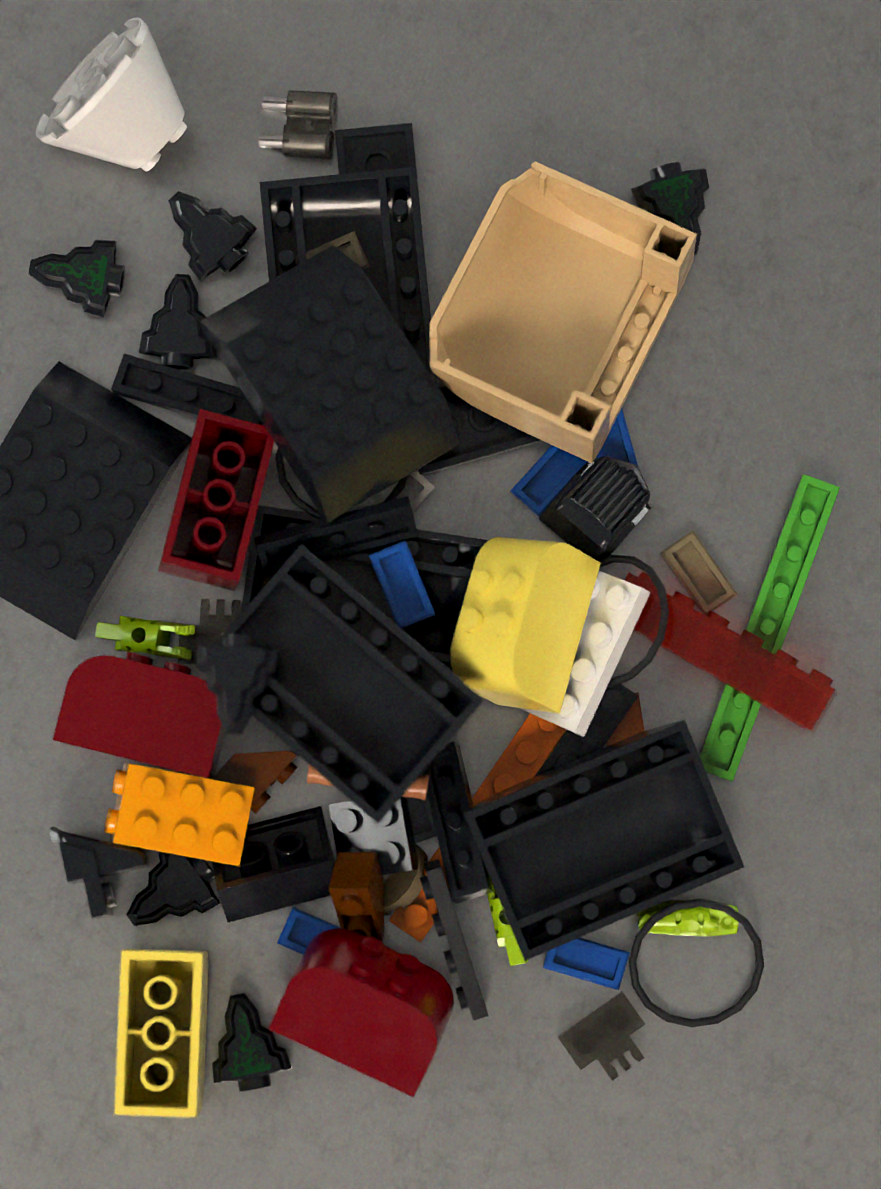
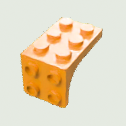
M128 763L124 764L123 770L116 769L112 785V793L118 794L116 808H108L104 831L110 833V841L224 864L240 865L254 787Z

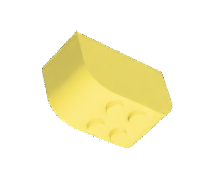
M494 537L488 540L482 546L475 559L451 646L453 673L479 696L497 705L560 714L601 563L567 543L509 537Z
M124 949L121 951L114 1115L197 1117L201 1112L205 1081L209 963L207 951Z

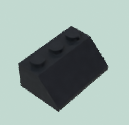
M321 806L247 825L239 866L212 861L217 893L228 923L331 896L329 885L334 869L335 857Z

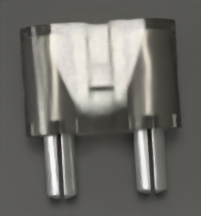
M289 90L287 98H263L262 106L264 110L285 111L287 121L284 124L283 135L261 134L258 141L260 148L282 149L284 157L332 158L335 140L333 129L334 125H336L338 99L335 92Z

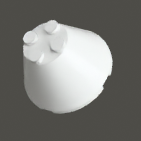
M135 17L124 23L129 29L118 36L113 31L107 35L65 80L52 98L57 103L50 117L43 114L38 122L36 137L49 145L131 169L141 167L147 172L159 161L161 157L159 151L168 141L174 143L182 136L187 128V125L182 121L185 111L147 24L141 18Z

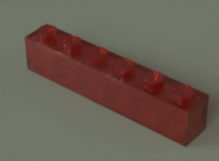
M629 572L624 581L650 592L633 631L654 642L661 616L658 590L648 574L641 572L639 577ZM675 591L673 596H670L666 593L669 616L665 638L660 647L808 732L815 733L837 695L836 689L831 687L833 680L815 669H812L810 674L796 667L799 660L788 653L778 649L774 655L762 648L764 640L751 632L743 630L741 635L727 628L730 621L711 610H709L707 615H704L693 609L696 602L684 594Z

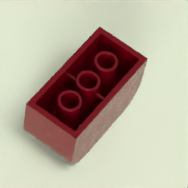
M200 409L158 572L231 591L236 590L274 445V440L265 426Z
M126 652L125 659L110 655L95 656L85 660L75 668L65 688L52 740L212 779L215 776L226 732L217 714V696L207 689L206 681L190 675L191 668L165 661L164 668L152 666L154 659L132 652Z
M329 929L316 935L309 943L286 987L268 1029L414 1098L453 1011L454 996L447 980L438 971L421 963L416 957L397 952L373 937H365L348 929Z

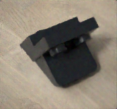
M602 456L600 458L596 457L593 463L587 462L576 473L540 516L539 520L567 544L595 560H600L610 556L653 506L649 503V488L637 465L611 456Z
M54 826L49 829L51 842L58 843L60 846L67 882L72 884L84 882L91 918L100 919L113 916L111 907L118 906L113 883L106 882L105 877L149 867V859L144 850L139 847L134 849L65 832Z

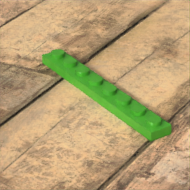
M805 474L800 478L699 754L706 773L731 782L734 780L840 489L838 486Z

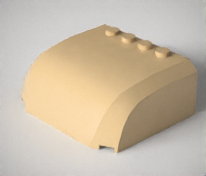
M535 161L531 164V168L516 179H510L499 188L430 321L431 370L452 393L470 405L529 435L593 463L686 280L694 259L697 234Z

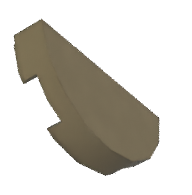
M415 844L418 869L390 874L384 883L385 916L392 914L391 911L400 906L403 908L408 907L422 890L419 877L426 876L423 874L424 863L425 861L428 862V857L417 844Z

